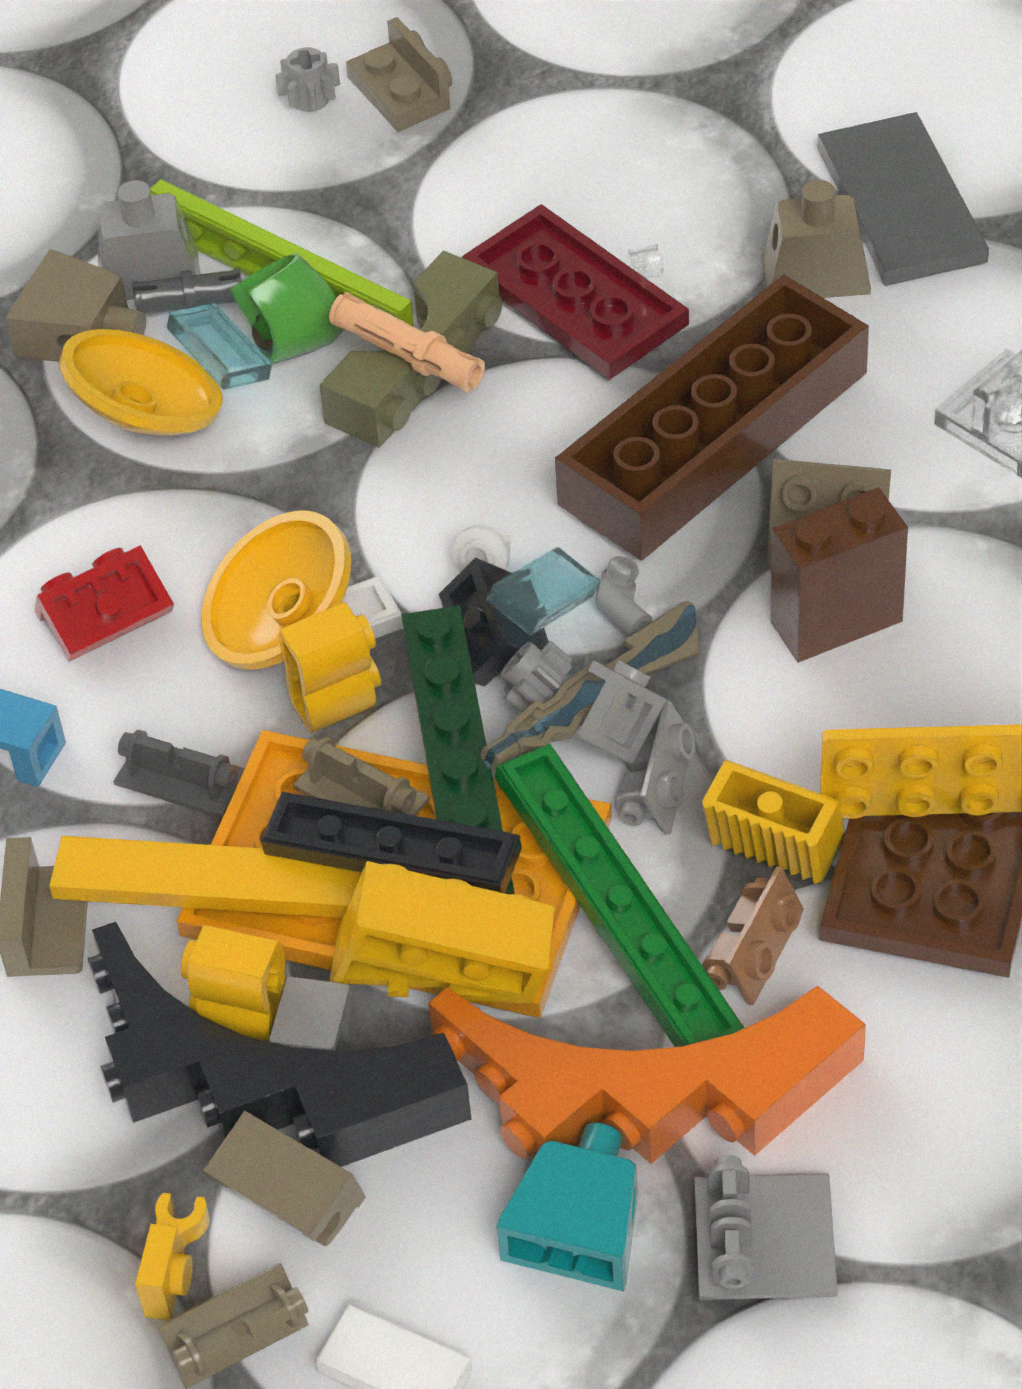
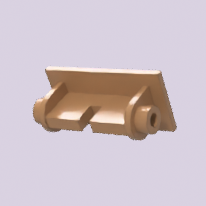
M776 867L769 880L757 878L754 883H748L744 886L741 897L727 921L730 931L741 933H721L710 954L706 956L702 964L719 990H724L727 985H737L748 1005H754L766 981L772 976L776 962L790 935L798 927L804 911L782 867Z

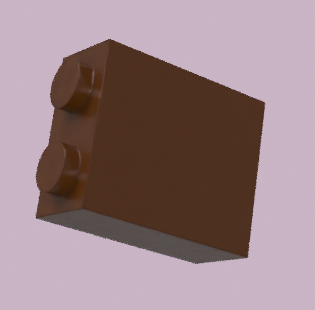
M879 487L773 527L771 530V624L798 663L903 622L908 526Z

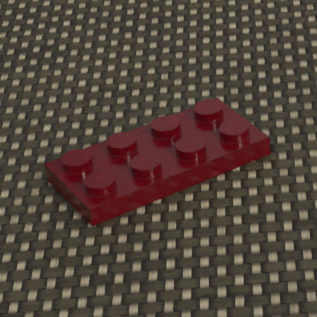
M542 204L462 256L466 260L498 272L499 297L503 302L609 380L689 325V308Z

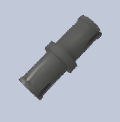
M240 268L192 275L191 270L180 271V277L144 282L133 281L136 310L147 314L185 309V313L189 314L196 313L197 307L236 302L230 289L242 281Z

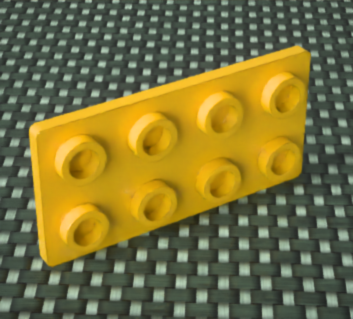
M1022 724L824 730L821 743L820 794L841 801V814H843V818L847 819L884 815L921 817L928 814L968 813L980 816L989 813L1022 812Z

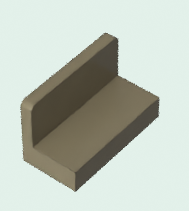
M31 837L6 838L0 897V955L7 977L80 973L83 969L88 901L52 899L49 884L54 866L39 867Z

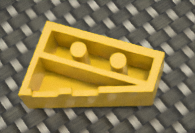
M367 861L337 931L330 982L388 986V997L408 998L410 987L446 989L448 987L467 1001L531 1004L548 972L555 906L533 901L531 898L521 894H504L471 886L467 882L458 879L445 880L408 871L406 868L395 864H378Z

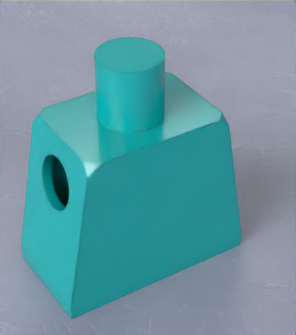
M589 1123L584 1127L578 1147L556 1141L542 1144L498 1220L496 1227L500 1261L624 1292L627 1284L637 1207V1167L630 1159L617 1157L622 1143V1136L616 1129L602 1123Z

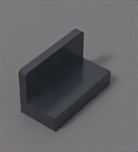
M475 558L439 593L443 608L460 605L476 684L485 687L503 670L510 658L527 642H532L540 650L549 642L528 582L519 575Z

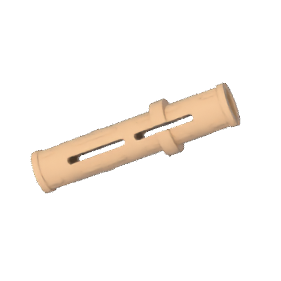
M344 292L343 295L340 294L330 309L329 321L331 324L346 331L348 330L377 347L403 358L411 363L414 371L424 376L430 374L438 376L466 393H470L471 389L474 390L483 377L485 371L484 361L454 348V346L447 343L445 336L433 330L427 333L365 303L348 292Z

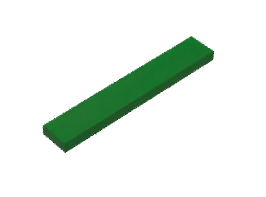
M547 744L497 765L494 778L674 1047H682L710 1040L744 1029L745 1027L552 745Z

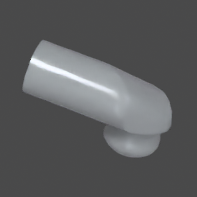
M617 556L612 558L608 568L601 572L595 602L598 609L627 635L631 636L650 624L652 617L633 601L636 590L635 580L639 574L637 564L627 557Z

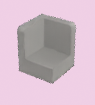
M287 976L269 1042L292 1048L335 1051L338 1040L351 1042L356 1017L350 984Z

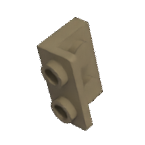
M398 17L387 21L389 43L346 61L347 77L392 127L397 132H400L450 109L449 86L452 85V76L446 62L440 57L436 58L425 47L418 32L415 30L410 31Z

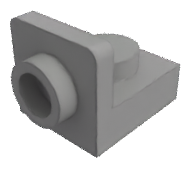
M593 660L588 672L605 680V683L577 736L633 764L667 699L645 688L651 677L618 660L615 668L611 670Z

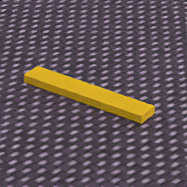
M62 836L49 888L52 899L343 918L362 872L266 855L263 848Z

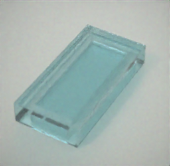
M216 303L169 312L167 329L223 390L269 379L272 363Z
M556 547L495 583L486 600L531 636L592 598L598 588L599 580L560 547Z

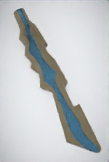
M685 601L625 639L623 645L629 648V651L607 665L601 662L598 663L613 670L618 660L642 673L650 675L696 656L699 652L694 604ZM592 662L564 682L553 698L545 703L536 700L512 720L500 738L481 750L480 754L483 763L489 769L495 770L497 765L550 744V742L571 739L577 728L583 725L605 683V680L588 672Z

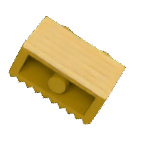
M729 760L723 762L702 800L712 846L721 844L723 850L732 848L734 854L743 852L746 859L754 856L757 863L766 860L768 867L777 865L782 867L783 870L789 869L791 876L800 873L802 880L811 877L814 884L823 881L845 836L843 832L845 828L843 826L844 820H842L843 814H841L842 807H840L841 801Z

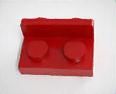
M141 545L127 552H124L123 548L112 549L95 559L92 563V569L73 577L71 572L60 574L41 587L42 593L37 595L34 612L40 621H47L69 662L172 612L174 603Z

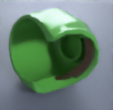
M297 253L285 256L266 265L230 289L236 303L249 321L256 346L260 349L262 356L271 364L306 355L329 345L344 330L331 324L329 321L330 309L337 295L328 282Z

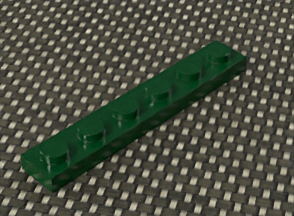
M460 605L401 614L436 820L503 832L492 770L490 769V760L488 759L483 762L480 754L487 744ZM512 877L505 894H515Z

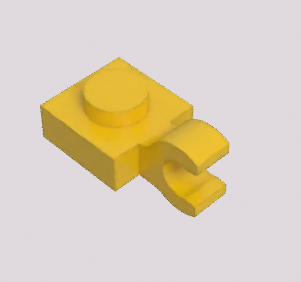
M162 1193L157 1200L155 1206L157 1221L156 1224L150 1225L135 1282L146 1318L172 1319L177 1296H186L189 1291L193 1260L191 1255L184 1254V1248L190 1242L199 1239L209 1226L210 1217L205 1197H197L193 1212L188 1217L182 1219L172 1217L174 1215V1204L170 1193Z

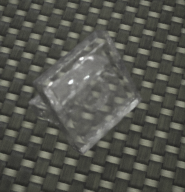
M1005 349L935 409L934 425L1022 478V350L1015 354Z

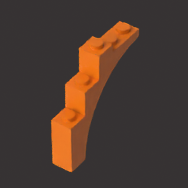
M818 985L779 1013L733 1034L682 1047L635 1051L579 1047L529 1034L485 1014L448 987L428 1002L432 1027L430 1036L444 1033L456 1060L474 1074L478 1086L486 1096L499 1103L501 1137L509 1149L522 1159H526L528 1156L534 1159L542 1144L549 1141L578 1147L584 1127L589 1123H602L613 1127L621 1134L622 1143L620 1147L622 1149L630 1151L633 1148L652 1164L706 1116L711 1126L723 1139L728 1142H739L755 1156L864 1061L866 1024Z

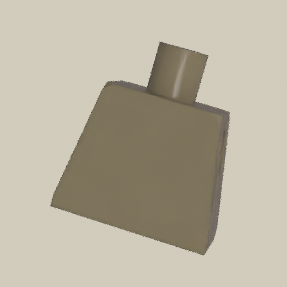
M813 180L803 186L802 198L781 200L775 205L763 255L766 288L784 274L823 298L871 294L866 258L853 197L849 195L835 196V188L831 183L824 180Z
M49 249L5 317L14 357L59 362L67 340L78 333L96 329H112L144 335L146 329L145 313L128 308L123 280L118 274Z

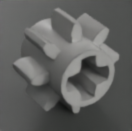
M304 47L292 51L287 59L280 60L282 72L275 74L278 96L288 95L289 107L312 112L325 107L329 100L336 99L334 87L340 85L338 64H328L326 52H321L311 47Z
M549 641L542 650L537 648L532 642H527L510 658L501 671V676L509 682L504 688L506 692L504 698L521 713L536 700H539L541 703L547 702L555 696L560 686L571 678L567 673L573 667L570 664L572 658L552 641Z

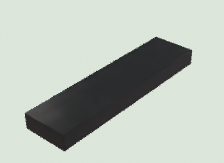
M281 792L261 839L263 851L266 855L357 872L363 871L367 861L378 864H395L406 868L408 871L445 880L458 879L467 882L471 886L504 894L522 849L520 835L287 792Z

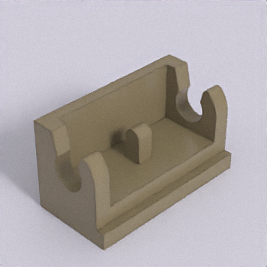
M246 1111L243 1112L203 1170L206 1177L232 1190L299 1230L307 1238L317 1241L323 1246H327L332 1242L355 1208H359L366 1198L352 1173Z

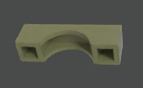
M443 250L413 282L417 322L422 327L421 331L427 333L433 330L445 336L448 344L466 354L480 334L486 328L492 327L500 316L502 299L499 297L498 272ZM351 350L319 385L325 424L380 448L394 431L404 427L410 413L424 397L430 396L435 392L441 378L432 374L424 376L414 371L411 363L385 350L372 352Z

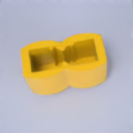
M344 602L279 629L278 638L286 667L285 680L293 708L309 734L375 707V688L381 686V677L374 660L370 656V650L376 647V639L368 620L363 614L355 616L347 603Z
M203 925L197 941L190 940L187 943L181 960V976L188 979L191 992L189 1008L200 1016L241 1035L269 1042L287 979L285 978V953L281 942Z

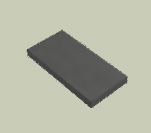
M917 112L818 134V150L840 194L849 195L854 198L861 237L886 286L988 262L989 247Z

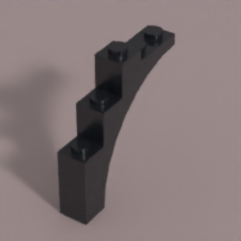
M116 921L92 929L98 955L87 958L99 994L111 991L116 1003L106 1007L114 1034L105 1036L111 1062L101 1065L100 1069L112 1103L124 1099L133 1123L197 1100L206 1127L209 1128L218 1124L224 1140L243 1112L246 1111L277 1130L292 1125L299 1143L314 1150L338 1166L343 1167L472 1120L468 1085L444 1033L396 1046L348 1051L292 1048L244 1036L200 1016L165 991L136 959Z

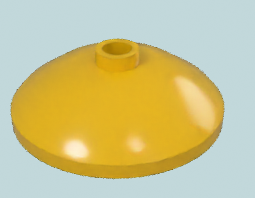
M112 329L84 331L67 340L60 356L59 366L62 376L74 395L107 422L134 433L176 436L195 432L215 421L223 402L222 392L218 383L200 363L164 342L141 334Z
M292 511L272 517L242 537L217 567L203 600L201 626L203 636L211 651L227 664L239 669H262L284 662L279 645V629L339 605L344 600L351 572V551L346 536L341 529L322 514L312 511Z

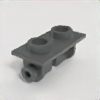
M136 730L133 734L125 732L120 738L118 754L126 757V761L113 782L114 785L223 818L245 768L230 764L228 756L220 754L215 757L185 747L180 749L174 747L172 743L149 737L146 731Z

